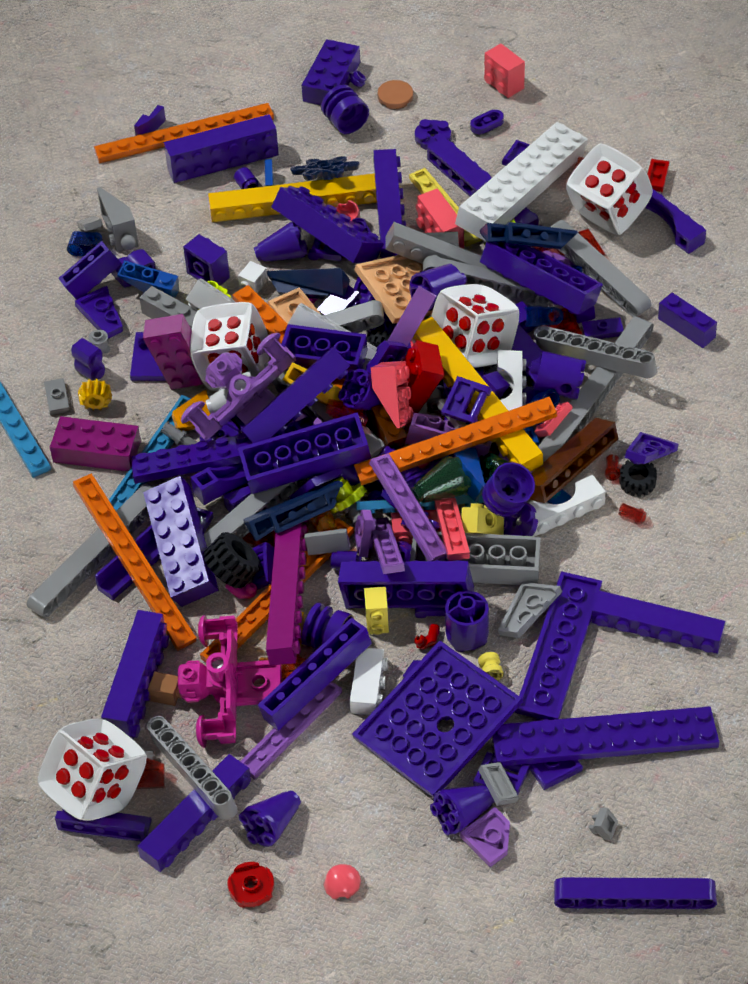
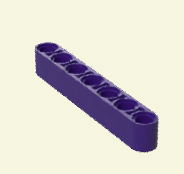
M563 877L554 881V904L559 908L711 909L717 905L716 883L710 878Z

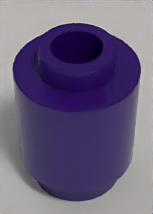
M243 167L235 172L234 180L241 189L259 187L258 180L249 168Z
M358 551L332 552L331 569L340 571L341 562H362V557L358 556Z

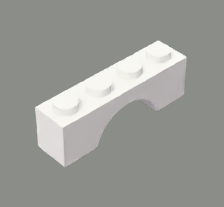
M498 350L497 371L510 384L512 393L500 401L509 411L526 405V393H522V388H526V376H522V371H526V359H522V351Z
M591 475L575 482L574 495L565 503L544 504L536 501L529 503L536 509L535 519H538V526L533 536L544 534L548 530L562 526L566 522L576 517L579 518L589 511L599 509L605 505L606 491L596 478Z

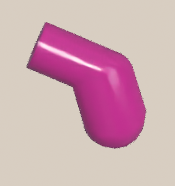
M249 583L240 589L225 585V588L238 599L252 598L256 595L257 586L254 583Z

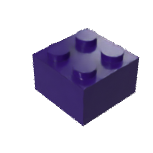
M200 234L183 246L187 274L197 280L202 278L206 282L215 281L219 286L230 278L228 254L223 247H219L209 238H205Z

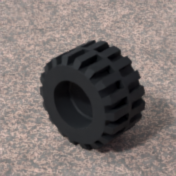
M229 532L221 533L204 551L205 562L214 575L234 588L240 589L244 587L261 569L260 560L249 544Z

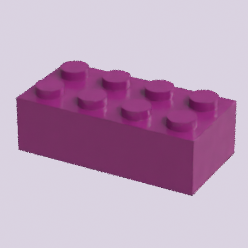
M183 314L145 320L143 340L171 390L203 385L191 359L190 338L192 330Z
M60 416L50 444L53 463L128 472L132 467V456L137 455L141 443L139 426Z

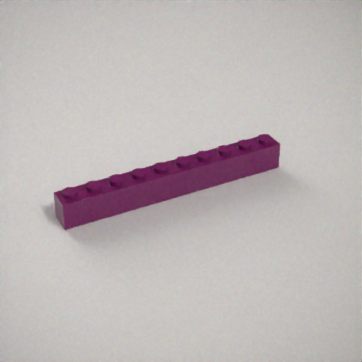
M309 519L280 533H276L266 653L270 666L296 663V656L300 654L298 639L301 638V628L299 625L302 623L300 609L303 608L301 594H304L302 579H305V568L303 565H306V554L304 551H307L304 537L308 533L306 523H309Z

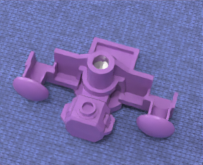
M270 334L259 344L257 354L262 355L266 352L271 360L268 362V366L256 377L242 375L243 361L236 353H222L209 364L206 369L205 381L212 388L227 389V403L215 414L212 412L207 416L202 410L205 402H195L184 411L181 417L182 424L190 421L196 427V432L206 442L235 415L246 425L276 397L269 391L267 386L281 375L292 362L296 361L294 354L286 346L283 347L279 343L278 339L281 334Z

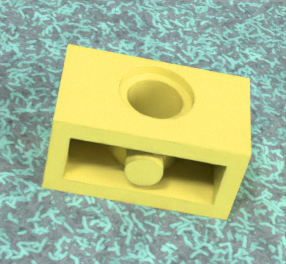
M471 503L470 507H462L461 521L465 533L503 535L504 517L495 515L488 510L486 505L483 508V504Z
M386 587L364 588L368 633L375 635L389 633Z

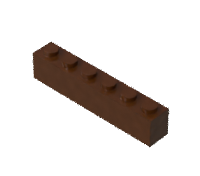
M600 418L593 419L544 461L542 466L536 468L531 473L534 478L535 489L529 500L545 504L619 439L615 422Z

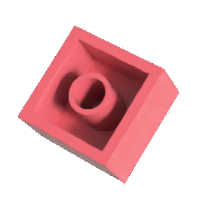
M501 43L485 52L484 79L488 84L492 85L507 98L524 89V60Z

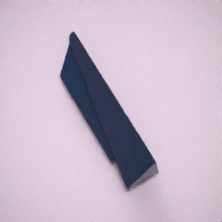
M487 222L480 229V234L486 242H506L552 249H561L578 233L577 230L508 222L506 225Z
M341 268L267 271V276L280 295L300 287L308 298L327 299L330 294L345 297L350 283L349 277Z
M338 480L249 516L243 519L255 541L260 540L273 530L275 533H280L333 509L336 504L335 499L343 483Z

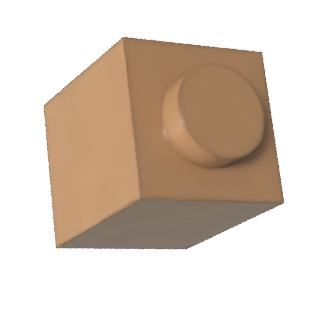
M154 671L148 688L150 701L176 706L178 698L181 699L178 689V676Z

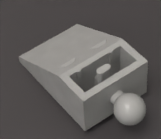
M101 187L97 188L101 215L110 234L108 235L110 245H114L117 252L138 247L135 219L130 208Z

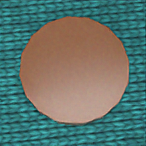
M401 80L387 81L378 88L377 96L379 103H383L390 109L404 108L407 106V103H411L413 100V89L411 85Z

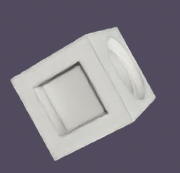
M250 261L238 275L239 289L249 285L258 293L268 281L267 268Z

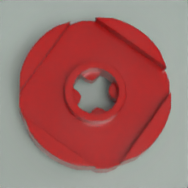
M257 862L242 863L234 869L231 876L229 875L227 882L228 891L239 907L259 906L270 901L274 890L273 874L269 868L260 866ZM252 880L253 883H257L253 888L246 887L248 881Z

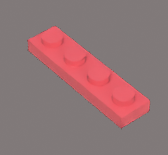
M456 498L435 500V509L448 561L470 559V551Z

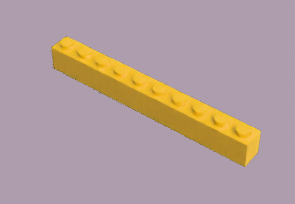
M375 174L208 193L212 222L280 214L271 208L280 187H305L310 190V194L321 197L325 204L337 207L339 203L346 204L348 200L353 201L357 205L377 203Z
M433 317L421 322L411 340L413 344L418 340L438 345L444 370L443 380L447 387H453L457 376L488 386ZM477 391L474 392L466 409L469 414L478 398L479 392ZM492 391L490 396H487L477 419L481 421L508 410ZM524 429L490 440L498 445L500 453L504 457L507 456L509 462L521 464L530 472L543 465L542 451Z

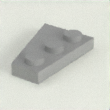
M522 582L498 629L500 636L520 638L562 593L561 587Z

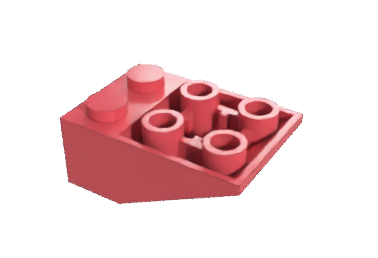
M406 361L382 362L371 367L372 388L395 426L401 428L410 423L413 417V410L409 406L411 388L408 387L407 383L409 367L406 366Z

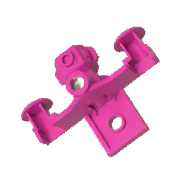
M203 615L198 623L199 640L204 647H208L209 640L219 639L221 653L211 654L207 658L206 666L200 663L199 660L187 661L186 664L179 665L178 689L182 699L187 703L199 702L209 694H212L214 699L220 704L218 719H205L204 715H201L196 722L197 741L202 748H206L207 740L218 739L220 744L236 743V707L258 705L282 683V664L270 666L269 660L237 662L238 623L235 615L220 616L219 619H207L206 615ZM257 679L265 680L262 686H254V682Z

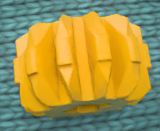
M96 378L95 381L88 379L87 382H82L78 390L80 405H84L85 409L92 408L93 411L95 409L101 411L103 407H108L112 399L110 385L106 384L105 380L98 381Z

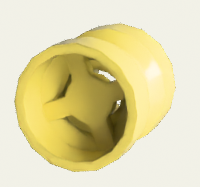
M486 652L479 656V667L497 681L503 677V669L499 665V655L495 652Z

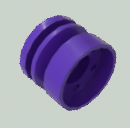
M339 85L331 89L321 103L323 114L343 134H351L359 130L366 123L369 116L367 104L347 85Z
M514 462L498 466L484 485L482 491L483 502L488 510L502 517H510L519 513L534 493L535 482L532 474L523 465Z
M319 602L315 603L309 611L303 626L302 644L317 650L350 618L354 619V616L342 610H337L333 614L332 607H325L324 604Z

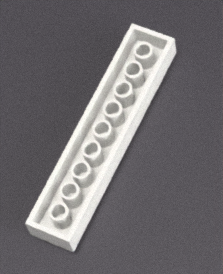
M556 122L459 206L455 224L485 241L480 234V229L487 222L504 225L510 222L583 156L588 138L566 127L564 124Z

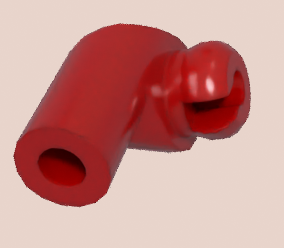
M431 624L427 636H416L414 643L417 648L425 650L435 645L438 640L440 626Z

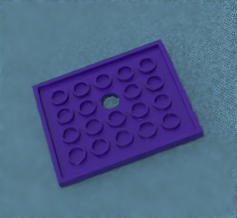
M439 640L352 733V736L356 741L434 798L435 794L444 789L517 710L523 703V700L520 696ZM451 719L454 721V727L450 731L441 732L438 730L437 726L441 720Z

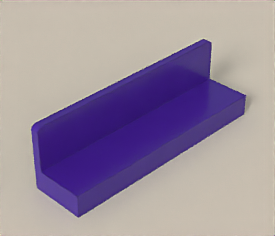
M150 525L134 541L150 566H152L160 559L153 528ZM118 556L114 557L95 574L98 590L112 601L134 583Z
M64 809L63 811L57 810L55 816L58 830L142 842L148 836L152 822L151 817L116 813L103 818L84 821L75 818Z

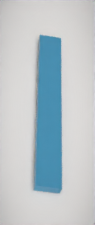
M181 395L142 453H151L159 449H170L175 441L160 431L164 429L162 427L167 421L175 426L171 416L172 412L191 398ZM132 467L109 498L115 511L143 484L147 483H134Z

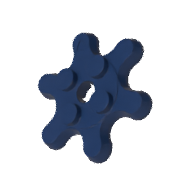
M339 156L330 160L308 159L306 160L307 165L293 166L290 170L293 175H303L305 180H314L318 177H323V180H331L343 177L344 171L357 170L360 163L358 161L346 162V156Z

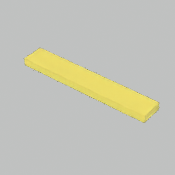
M426 168L409 174L410 181L421 194L438 188L455 213H458L459 207ZM464 230L465 247L482 241V239Z

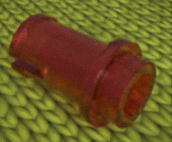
M610 454L606 457L605 476L608 480L615 481L620 475L619 457L615 455L613 461V454Z
M622 503L619 509L621 512L618 513L620 516L634 520L636 524H642L647 516V512L643 508L637 509L626 503Z

